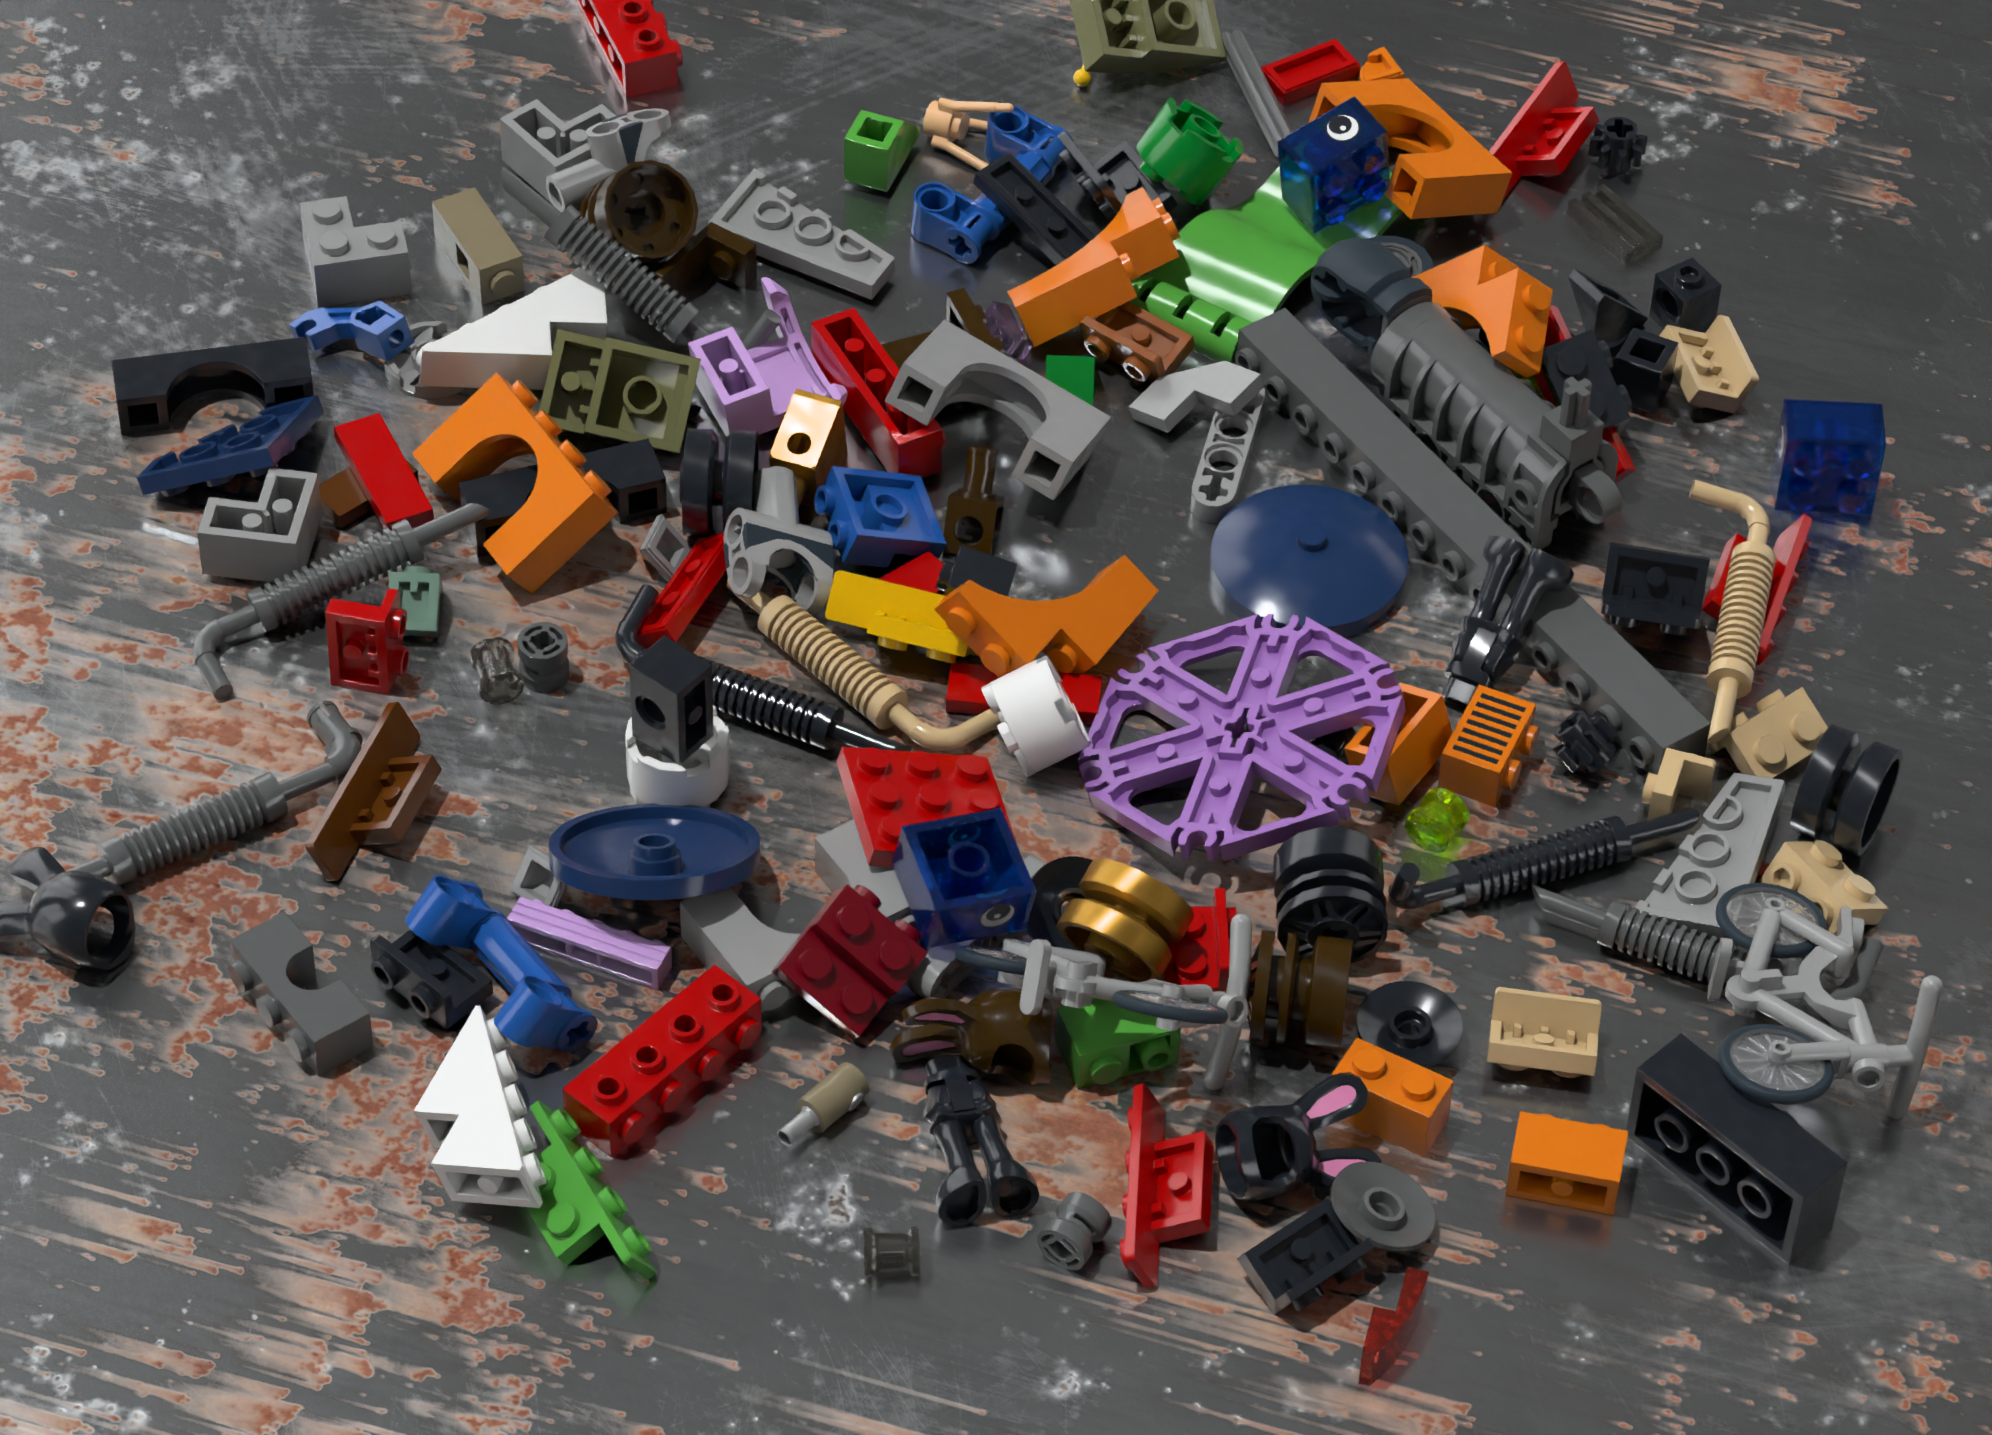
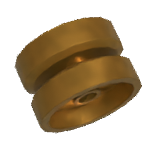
M1095 858L1079 884L1085 899H1073L1068 903L1056 925L1059 934L1078 951L1102 955L1106 961V968L1140 982L1150 979L1160 980L1172 959L1171 951L1166 943H1178L1183 939L1195 917L1192 907L1164 883L1145 872L1114 860Z

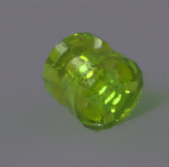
M1435 787L1431 788L1421 799L1420 807H1415L1407 815L1404 827L1410 839L1420 848L1432 853H1441L1453 842L1454 834L1460 833L1469 823L1470 814L1465 803L1455 793L1445 788Z

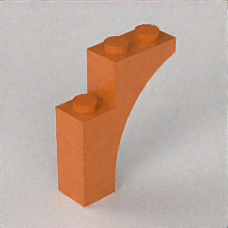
M1143 187L1127 194L1123 205L1114 219L1087 245L1055 267L1007 291L1034 347L1079 326V322L1084 316L1092 319L1137 298L1131 281L1180 257L1173 241L1180 238L1179 232L1159 197L1151 201Z
M1486 245L1411 277L1419 278L1430 287L1433 295L1432 302L1441 305L1463 325L1465 330L1483 329L1490 345L1491 357L1525 378L1540 373L1553 289L1521 270L1519 266Z
M1124 555L1100 571L1081 592L1065 598L1042 601L1016 599L988 590L969 579L945 596L934 610L946 622L948 628L954 634L960 636L980 657L983 665L999 678L1032 662L1041 651L1048 656L1054 667L1060 672L1082 674L1099 662L1159 590Z

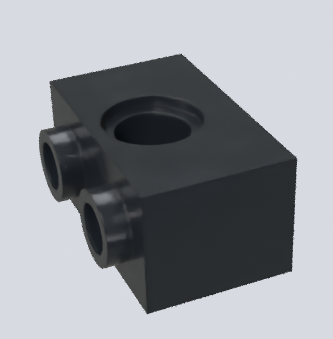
M666 636L660 638L648 650L640 651L629 665L632 736L678 765H681L714 736L712 665Z

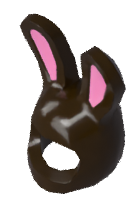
M1011 987L994 988L981 992L969 1003L952 998H924L913 1002L902 1011L905 1025L923 1026L910 1028L895 1036L891 1042L890 1051L894 1060L901 1063L942 1053H961L970 1068L983 1074L992 1073L1008 1076L1024 1085L1047 1086L1050 1083L1052 1064L1049 1062L1052 1003L1044 996L1042 1009L1039 1014L1025 1015L1020 1010L1022 989Z

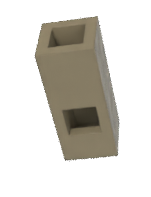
M475 187L432 201L434 235L481 305L525 290L523 255Z

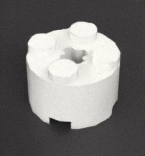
M1047 655L981 688L994 714L998 713L1001 721L997 725L998 730L1008 750L1011 753L1014 752L1026 777L1091 746L1089 743L1090 738L1081 717L1061 685L1062 679Z
M714 705V736L681 765H678L632 736V717L628 720L625 734L627 778L630 784V793L637 803L673 806L694 805L709 808L710 803L717 800L726 789L730 774L729 729L717 716V708Z

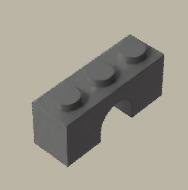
M285 912L229 940L232 963L228 965V971L234 985L241 993L248 991L256 1000L258 1011L264 1022L269 1027L276 1025L284 1034L289 1051L297 1061L305 1060L313 1071L320 1076L373 1047L370 1012L342 979L317 990L301 988L317 979L313 945Z

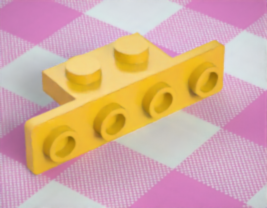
M842 570L835 572L825 612V617L828 620L865 628L868 634L879 636L877 645L886 648L906 651L908 643L928 648L926 657L943 662L955 663L957 655L966 657L969 654L978 656L960 636H957L948 628L946 622L934 610L945 597L944 595Z

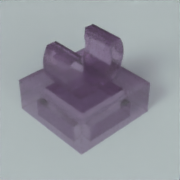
M993 301L985 312L987 328L992 336L1000 338L1006 356L1017 360L1024 359L1033 346L1031 341L1023 340L1024 326L1017 322L1009 304Z

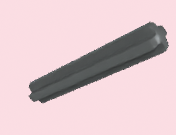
M1237 29L1231 33L1226 31L1221 35L1226 60L1274 155L1278 159L1284 160L1297 150L1299 141L1244 34Z

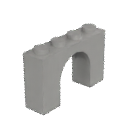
M945 319L904 361L885 399V402L926 426L946 405L957 401L979 403L1003 413L1013 420L1029 439L1011 476L1053 501L1090 458L1111 418L1104 412Z
M854 819L815 837V872L832 893L846 884L853 889L856 885L864 886L880 899L882 905L878 910L890 921L895 923L896 920L900 919L912 925L920 934L927 932L928 897L903 868L868 866ZM731 887L705 895L690 897L680 902L681 937L707 969L715 964L761 998V1013L780 1007L786 1000L799 995L775 975L772 970L800 934L777 931L761 923Z

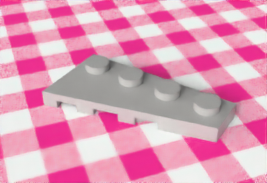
M756 168L750 172L708 222V224L713 222L756 244V255L871 300L895 272V257L853 230L842 231L832 224V217L819 208L815 211L809 210L798 202L797 194L784 186L780 189L775 188L767 182V175Z
M1733 773L1702 815L1703 823L1694 835L1688 834L1679 846V855L1668 870L1662 869L1653 881V891L1645 901L1639 900L1635 908L1639 909V915L1642 911L1649 912V918L1652 915L1659 916V922L1662 918H1666L1669 920V925L1672 922L1679 923V929L1682 925L1689 927V933L1692 929L1699 930V936L1702 932L1709 934V939L1712 936L1719 937V940L1721 937L1728 938L1722 932L1716 920L1717 903L1728 890L1739 885L1756 882L1785 797V780ZM1750 897L1739 899L1730 904L1726 909L1729 919L1738 929H1740Z

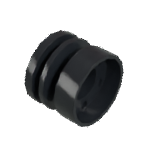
M1318 827L1299 832L1283 842L1273 859L1274 896L1277 899L1275 911L1277 939L1284 951L1286 952L1288 934L1292 932L1297 933L1300 958H1311L1318 936L1353 939L1350 963L1361 961L1376 952L1386 940L1388 930L1386 897L1383 893V859L1376 843L1363 833L1344 827Z

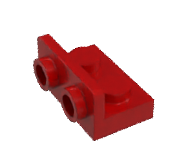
M388 588L380 607L331 598L325 611L331 685L390 695L397 676L403 677L405 675L410 655L409 647L403 646L402 641L407 625V611L400 609L399 590Z
M1214 888L1213 906L1192 907L1195 917L1183 939L1178 943H1166L1171 951L1172 959L1163 973V981L1177 985L1206 984L1212 988L1213 992L1223 991L1226 993L1229 978L1230 924L1232 918L1236 915V907H1226L1225 888Z

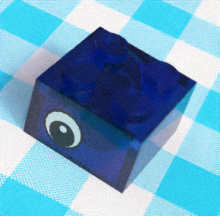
M1355 96L1277 141L1282 199L1313 234L1327 226L1340 223L1347 214L1362 205L1378 200L1388 188L1390 172L1387 131Z
M1784 399L1771 468L1774 510L1872 514L1886 449L1883 405L1875 403Z
M1001 808L902 826L892 865L926 949L1026 929L1037 891Z

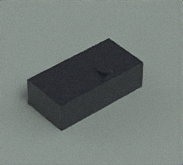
M1679 1034L1637 1067L1626 1126L1628 1138L1788 1265L1832 1230L1848 1162L1801 1127L1792 1115L1786 1111L1779 1110L1770 1102L1754 1098L1738 1089L1724 1075L1719 1062L1683 1034Z

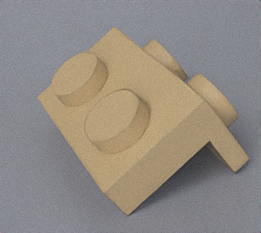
M1718 315L1706 333L1667 325L1659 335L1679 343L1674 374L1683 390V396L1689 404L1698 408L1707 407L1735 413L1759 381V376L1728 316Z
M1803 687L1787 696H1784L1782 691L1778 689L1754 704L1759 712L1750 719L1746 717L1744 712L1734 716L1729 734L1723 739L1710 743L1707 746L1712 754L1725 747L1742 774L1774 778L1813 753L1828 727Z
M1822 840L1784 842L1760 878V883L1783 886L1811 900L1823 913L1827 924V931L1836 936V923L1841 907L1851 908L1852 917L1863 918L1864 925L1878 924L1889 909L1875 895L1874 886L1865 878L1854 874L1841 861V853L1833 845ZM1785 902L1788 909L1812 922L1809 916L1801 909Z
M1505 987L1496 988L1489 1032L1487 1062L1498 1063L1501 1067L1514 1071L1525 1070L1528 1067L1551 1070L1554 1074L1566 1078H1575L1582 1074L1594 1076L1602 1011L1601 1001Z

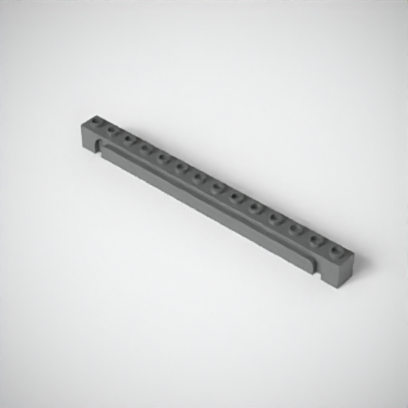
M1286 308L1239 329L1237 352L1235 354L1236 364L1261 374L1265 385V394L1273 405L1279 406L1294 421L1298 430L1303 434H1307L1323 450L1327 459L1332 463H1336L1352 479L1354 485L1361 492H1366L1381 507L1382 511L1411 537L1414 545L1419 550L1425 551L1441 567L1445 576L1449 580L1455 581L1472 598L1474 604L1488 568V563L1482 555L1489 536H1502L1514 539L1522 543L1527 549L1528 554H1530L1532 548ZM1523 569L1514 575L1493 619L1498 625L1502 622L1509 608ZM1568 586L1562 592L1547 590L1532 613L1521 641L1522 649L1533 658L1539 670L1548 673L1564 689L1567 697L1574 704H1579L1590 716L1599 710L1618 733L1613 739L1628 753L1632 762L1636 766L1643 768L1647 773L1658 775L1666 748L1705 757L1711 723L1571 586Z

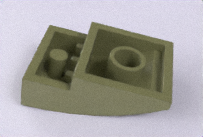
M1070 0L1083 65L1087 72H1159L1219 63L1226 58L1213 0Z
M558 329L539 412L544 410L555 420L562 429L560 434L616 445L649 439L654 451L680 454L701 359L605 337L604 340Z

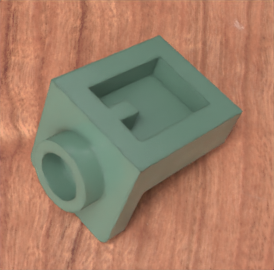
M407 566L402 569V572H390L389 588L399 590L400 609L407 611V625L404 636L438 637L440 598L443 597V583L440 573H432L430 568L423 566Z

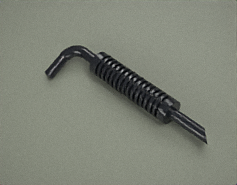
M643 584L623 619L619 622L615 633L616 648L628 664H631L635 656L645 649L638 643L637 636L642 624L659 597V592L647 584ZM698 656L712 665L713 705L722 713H729L733 717L747 720L752 724L756 723L760 727H766V729L774 730L779 734L793 737L796 740H802V742L807 744L811 743L812 746L823 750L831 749L836 741L855 748L873 747L882 750L909 752L912 750L911 746L843 722L844 710L842 707L825 703L820 699L816 700L812 696L797 693V691L792 689L788 690L787 687L770 683V681L765 679L761 680L760 677L743 673L738 669H733L732 667L724 666V664Z
M1688 808L1628 826L1625 825L1620 817L1612 816L1590 824H1584L1581 827H1573L1571 830L1566 829L1552 835H1545L1543 838L1538 837L1524 843H1517L1514 846L1510 845L1505 849L1500 848L1496 851H1489L1486 854L1482 853L1467 859L1450 862L1446 869L1447 877L1421 885H1415L1420 877L1418 866L1410 862L1404 863L1400 867L1393 883L1389 886L1388 898L1392 905L1400 909L1420 908L1427 904L1452 897L1459 907H1468L1478 902H1485L1488 899H1496L1498 896L1503 897L1527 888L1530 889L1532 885L1541 886L1555 880L1558 881L1573 875L1582 874L1583 872H1590L1593 869L1597 870L1611 864L1614 865L1631 859L1633 845L1691 829L1697 824L1700 815L1696 809Z

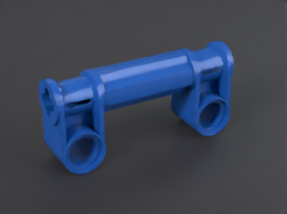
M1013 105L1014 110L1012 112H990L985 141V155L988 160L994 162L1010 152L1045 186L1053 178L1055 168L1063 162L1059 153L1065 150L1057 136L1063 131L1068 135L1069 133L1060 126L1041 120ZM939 182L924 183L917 187L914 192L911 233L914 238L921 243L931 245L951 255L957 261L965 264L976 261L981 255L983 245L987 241L996 239L1011 222L984 193L974 201Z
M435 875L405 917V923L417 936L430 944L473 950L511 993L493 1019L498 1030L511 1041L527 1048L536 1046L572 1052L585 1045L593 1037L597 1029L598 1021L592 1012L581 1009L574 1002L572 992L566 983L556 975L502 912L489 907L483 900L482 890L477 884L453 880L443 875Z

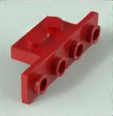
M1565 61L1556 62L1489 150L1494 157L1512 172L1504 198L1521 176L1541 175L1542 177H1553L1560 175L1585 143L1588 136L1594 130L1595 125L1599 123L1594 106L1573 107L1579 98V94Z
M1805 513L1779 535L1773 549L1776 555V563L1756 665H1760L1773 649L1775 643L1771 639L1773 629L1780 623L1787 610V607L1783 604L1784 598L1798 579L1799 573L1795 571L1797 562L1806 553L1811 543L1807 534L1813 519ZM1738 533L1726 542L1701 609L1717 621H1719L1732 550L1736 545L1747 541L1746 538Z
M1146 1083L1134 1085L1133 1105L1127 1111L1131 1141L1130 1150H1127L1125 1153V1166L1129 1176L1128 1194H1124L1122 1198L1126 1229L1125 1238L1120 1241V1255L1125 1268L1128 1271H1133L1145 1288L1157 1286L1159 1243L1210 1231L1214 1143L1205 1131L1165 1140V1110Z

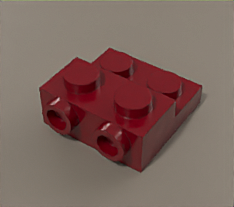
M846 884L832 893L772 972L848 1037L854 1040L862 1034L889 997L900 990L928 952L918 945L922 940V936L912 925L900 919L893 923L878 910L882 903L871 890L861 885H856L853 889Z

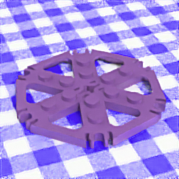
M1267 613L1263 617L1262 622L1260 615L1256 614L1147 648L1148 655L1139 653L1136 656L1140 672L1129 673L1121 668L1117 671L1120 683L1111 677L1099 706L1098 714H1096L1088 733L1091 746L1081 750L1078 758L1079 770L1093 808L1174 858L1175 850L1178 846L1180 847L1182 858L1189 859L1195 847L1205 845L1208 861H1215L1219 857L1220 852L1223 861L1283 843L1299 832L1318 827L1340 825L1338 818L1347 820L1351 817L1347 799L1355 798L1362 803H1368L1370 798L1367 789L1376 795L1406 708L1401 687L1397 685L1393 668H1390V664L1387 661L1306 617L1302 628L1298 615H1292L1289 624L1285 627L1276 628L1273 614ZM1234 651L1243 652L1227 695L1184 670L1189 665ZM1309 656L1322 657L1351 674L1287 694L1297 664ZM1135 710H1146L1177 728L1112 749L1125 716ZM1247 724H1248L1249 732H1245L1246 727H1247ZM1359 724H1368L1375 728L1365 760L1360 766L1346 765L1307 742L1308 740ZM1240 735H1241V738H1238V739H1237V742H1236V745H1235L1233 738L1240 737ZM1196 776L1180 818L1171 825L1161 824L1130 804L1131 799L1141 792ZM1255 776L1260 777L1307 806L1306 810L1295 818H1284L1262 825L1253 831H1244L1237 827Z

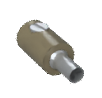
M841 1063L796 1102L798 1115L777 1132L780 1141L786 1146H791L809 1129L822 1133L847 1111L856 1108L870 1092V1086L864 1074L851 1063Z

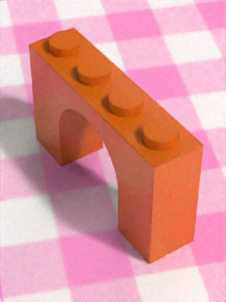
M1409 78L1321 83L1309 124L1333 147L1379 144L1396 147L1412 153L1398 155L1385 193L1410 219L1499 212L1512 172ZM1337 114L1352 115L1360 123L1359 134L1347 142L1332 140L1325 132L1327 121Z
M496 372L412 454L434 483L459 502L460 482L489 476L500 465L514 457L526 454L536 455L538 473L531 495L525 504L483 544L505 574L529 593L533 594L600 531L618 511L606 498L611 492L608 485L594 471L590 470L586 473L581 467L587 461L582 453L567 439L563 443L559 440L557 436L562 432L561 427L544 410L538 413L533 408L538 402L535 395L521 381L517 380L512 385Z

